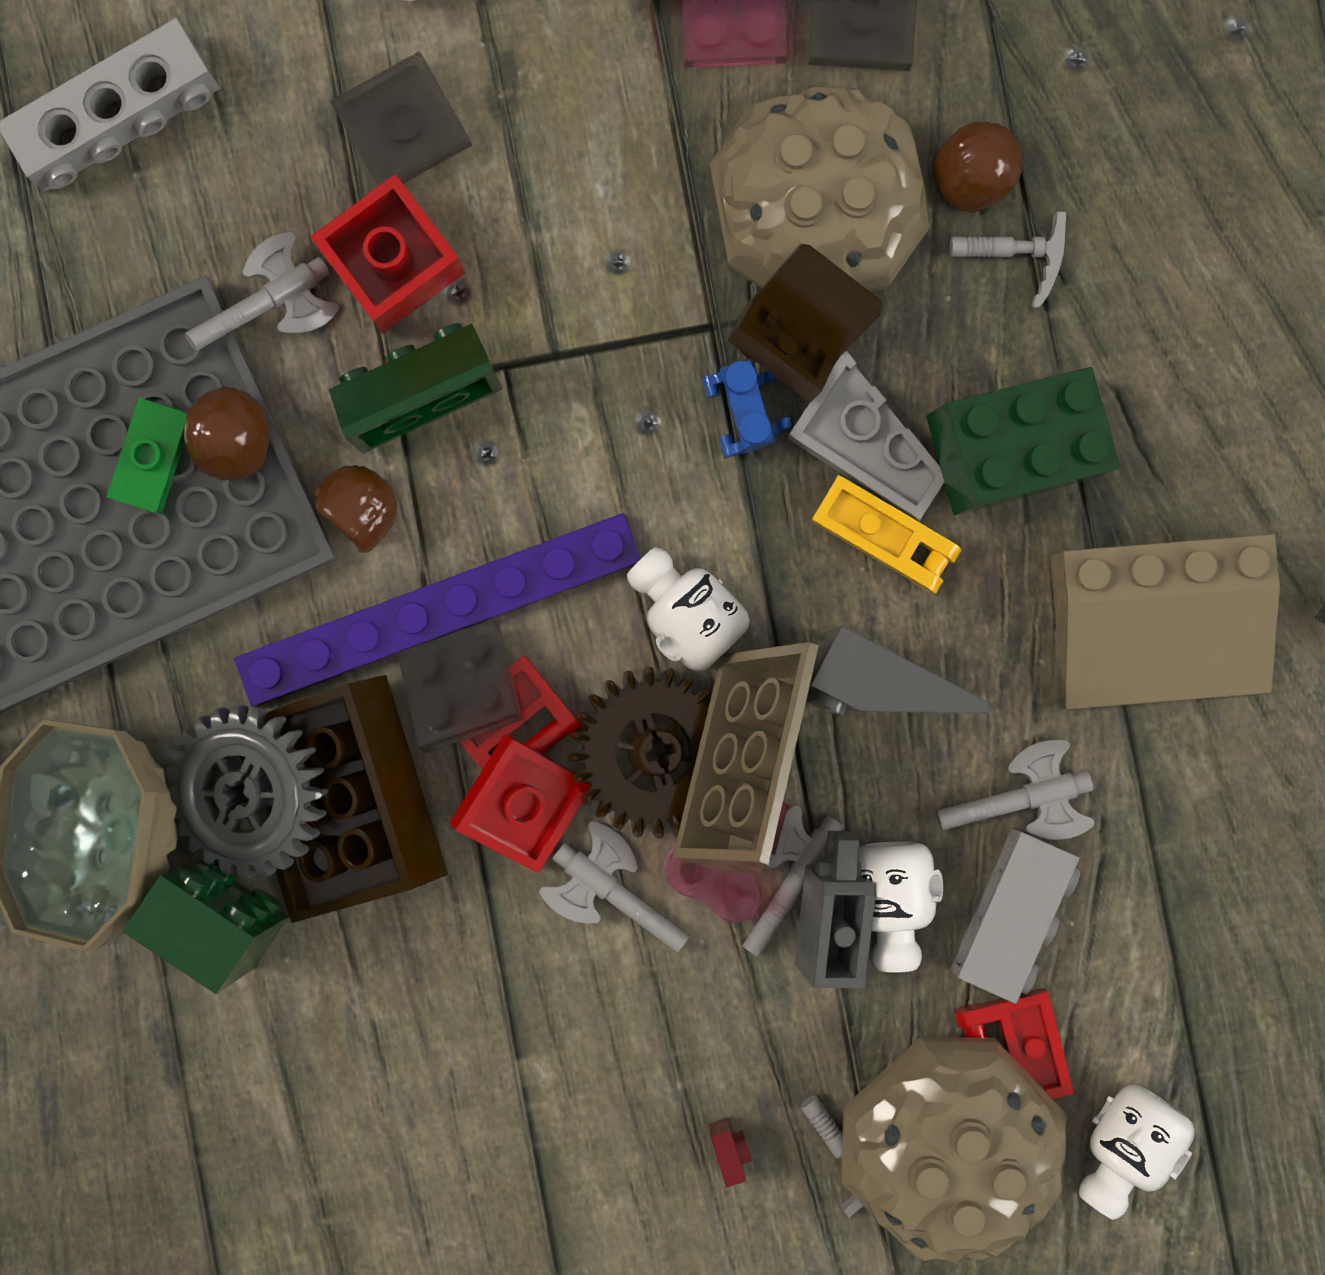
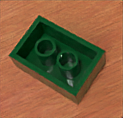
M1092 367L947 402L926 415L954 516L1095 479L1121 468Z
M201 860L160 875L122 932L217 994L255 969L289 916L278 910L281 903L271 894L259 888H254L251 892L235 881L238 876L236 872L227 876L221 872L219 862L208 867Z

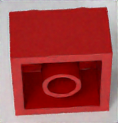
M396 174L310 236L382 334L465 274L457 255Z

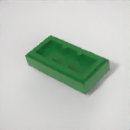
M138 398L106 498L162 515L185 444L184 423L187 412Z

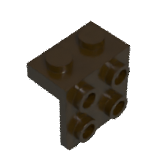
M801 244L745 306L727 341L737 347L747 358L754 360L781 380L788 389L795 391L811 403L822 392L836 360L880 316L883 303L877 296L808 244Z

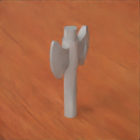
M284 232L264 240L248 257L242 274L245 278L262 277L268 283L263 285L260 291L185 333L186 339L191 347L198 351L271 308L277 309L280 306H283L285 314L283 319L276 325L279 332L301 334L320 328L330 321L340 308L337 302L321 300L310 292V289L317 286L318 281L329 276L326 264L318 257L307 264L302 263L295 267L291 259L292 247L296 240V234L293 232Z
M1067 740L1038 742L1019 753L1008 766L1010 774H1019L1027 777L1030 781L1029 784L1023 785V788L937 810L938 823L943 831L1026 808L1030 810L1038 808L1039 814L1037 819L1026 826V831L1029 834L1047 840L1070 839L1088 831L1094 826L1092 818L1078 813L1069 804V800L1077 798L1079 794L1093 791L1090 774L1088 771L1073 775L1071 773L1060 775L1059 765L1061 759L1070 748V743Z
M793 805L787 810L776 853L770 856L768 866L776 868L787 860H793L790 866L791 871L742 945L746 950L757 957L761 956L803 891L805 866L815 865L816 859L824 858L828 830L842 831L844 828L842 824L826 815L819 828L815 827L809 836L802 824L801 808Z
M591 821L588 824V830L591 836L592 848L588 857L581 851L576 852L566 843L561 846L552 860L565 869L564 872L572 878L564 885L557 887L543 886L539 890L542 899L552 910L574 922L585 924L598 923L601 920V916L593 904L594 897L597 896L601 900L606 899L676 953L680 951L688 940L689 935L617 882L618 879L611 875L615 870H626L634 873L638 869L630 846L619 833L602 823Z

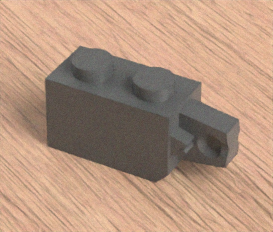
M828 830L824 858L816 859L815 865L805 866L794 964L813 988L865 987L876 896L873 882L861 876V863L858 862L859 840L856 836L851 835L850 831Z

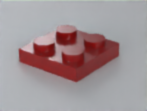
M505 733L449 824L459 833L539 873L583 803L581 797L590 784L589 782H573L572 777L576 774L574 771Z

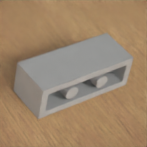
M1011 828L949 970L958 979L1017 1004L1020 994H1028L1036 980L1038 966L1034 962L1041 946H1048L1057 932L1059 918L1055 914L1062 898H1069L1077 886L1080 870L1076 866L1080 858Z

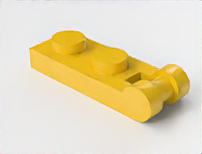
M840 475L836 477L811 519V522L934 595H936L943 583L940 576L947 564H954L962 551L952 541ZM919 544L930 551L923 566L910 559Z

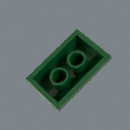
M461 323L446 326L433 335L435 341L418 349H415L414 345L401 347L386 356L387 363L370 371H368L367 367H359L340 376L338 379L340 384L329 389L345 439L364 454L503 390L473 324L462 327Z

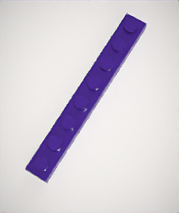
M621 513L234 658L250 705L251 707H256L632 567L641 559L624 514Z

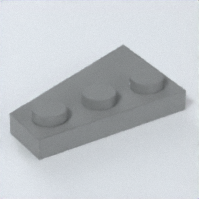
M846 350L834 365L822 392L809 403L787 439L879 499L916 521H920L944 484L941 468L912 431L903 426L885 403L887 400L875 386H871L856 367L857 363Z

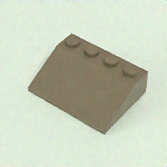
M1275 534L1069 550L1050 556L1063 709L1271 693L1280 592Z
M805 642L729 653L721 656L672 858L728 875L754 876L769 865L819 645Z

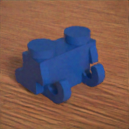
M751 360L736 361L731 365L721 367L718 373L702 378L708 398L719 396L718 386H725L740 439L734 443L731 434L719 437L724 459L759 450L765 445L776 443L775 435L793 429L790 417L770 424L759 387L779 379L767 370H765V373L757 375L755 364Z

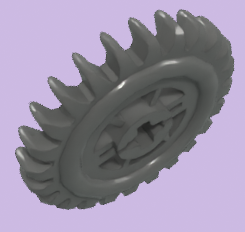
M239 705L235 706L231 712L228 708L223 707L214 710L212 716L198 717L195 722V729H187L182 732L181 741L183 745L173 747L171 750L172 759L178 765L166 767L165 770L166 776L174 781V786L167 789L170 791L171 799L175 800L177 807L175 818H180L181 820L180 825L176 828L179 837L189 834L191 840L188 844V849L192 854L202 849L204 851V864L210 867L219 862L221 872L227 876L238 871L239 875L245 879L253 877L256 873L263 877H268L275 873L277 868L284 870L291 867L294 863L293 857L303 856L309 851V847L301 843L300 840H312L319 836L320 831L311 827L307 821L319 820L327 814L325 810L312 806L311 801L325 796L328 790L312 787L309 781L322 774L324 768H305L303 764L316 751L315 748L309 747L298 751L293 748L297 739L302 735V730H294L282 736L280 735L281 728L286 722L284 716L273 718L265 724L264 719L268 713L266 708L255 709L247 717L248 706ZM241 755L246 758L242 766H240L229 756ZM219 766L224 775L216 782L215 788H211L214 771ZM212 797H214L215 803H216L218 809L220 810V813H218V811H217V809H216V807H215V805H214V803H213V801H212ZM272 806L271 814L267 819L266 809ZM248 817L255 830H242L238 827L242 819Z

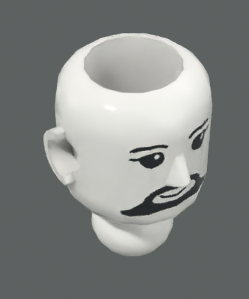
M654 547L627 573L628 582L631 587L638 592L647 593L655 602L647 613V622L649 628L657 637L656 644L659 650L672 661L680 660L689 669L695 671L708 669L749 628L750 619L748 612L722 585L721 579L717 580L710 572L701 568L691 569L682 576L673 567L671 556L661 548Z
M879 842L859 846L858 862L861 863V876L873 882L876 896L871 930L877 932V943L872 950L873 964L881 972H909L917 970L922 960V951L915 941L914 930L927 927L932 922L936 913V902H940L943 896L942 874L940 870H934L932 854L921 843Z
M1137 1084L1125 1086L1116 1094L1114 1099L1109 1096L1100 1113L1092 1120L1096 1127L1090 1137V1148L1092 1154L1101 1164L1095 1173L1083 1178L1079 1187V1196L1112 1220L1120 1218L1128 1208V1195L1134 1186L1148 1192L1156 1191L1162 1188L1170 1177L1174 1180L1177 1179L1192 1156V1152L1188 1149L1194 1139L1193 1123L1179 1110Z

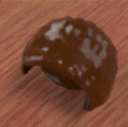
M973 122L959 128L940 147L933 159L932 173L938 191L942 194L944 200L949 201L952 206L960 211L970 213L978 212L1001 201L1014 189L1022 173L1023 156L1020 143L1010 130L998 123Z
M221 387L203 394L191 406L185 418L184 440L190 458L201 472L210 477H216L218 480L234 481L252 476L264 465L270 441V429L264 409L251 394L234 387Z
M343 466L336 469L322 481L314 492V496L317 498V511L350 539L360 553L372 551L387 535L397 517L398 504L393 488L377 472L364 466Z

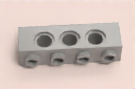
M175 18L0 120V133L28 179L44 192L50 188L60 189L72 183L77 178L78 172L95 162L104 163L115 158L122 151V146L137 137H148L156 134L165 127L166 120L183 110L192 111L202 107L210 100L211 94L221 88L190 36L178 19ZM167 76L165 85L160 90L147 92L148 85L154 78ZM114 102H121V109L117 115L109 119H103L107 106ZM69 128H76L74 139L66 145H59L62 133Z

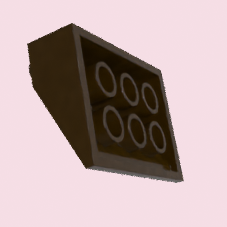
M386 675L347 683L267 713L264 719L265 724L276 717L284 716L286 718V722L281 728L280 735L282 736L294 730H302L303 733L297 739L293 748L296 751L309 747L315 748L316 751L303 764L305 768H324V772L309 781L312 787L328 790L325 796L311 801L312 806L325 810L327 814L319 820L307 821L311 827L320 831L319 836L308 841L300 840L301 843L309 847V851L303 856L293 857L294 863L291 867L284 870L277 868L275 871L291 923L409 891L448 875ZM240 755L243 764L246 757ZM272 806L266 809L267 819L271 814Z

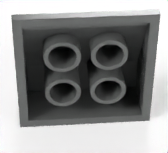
M844 626L834 628L825 633L818 647L806 702L831 715L839 714L842 716L846 710L987 714L991 703Z

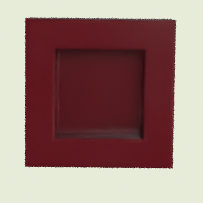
M729 1118L709 1123L710 1138L726 1188L746 1182L743 1164L752 1162L743 1130L733 1133Z

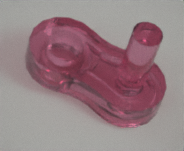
M675 847L667 854L664 862V875L668 884L679 894L704 902L722 920L730 923H743L751 919L759 910L762 902L761 889L758 882L752 876L728 875L697 866V870L693 875L683 876L680 873V868L684 861L672 858Z

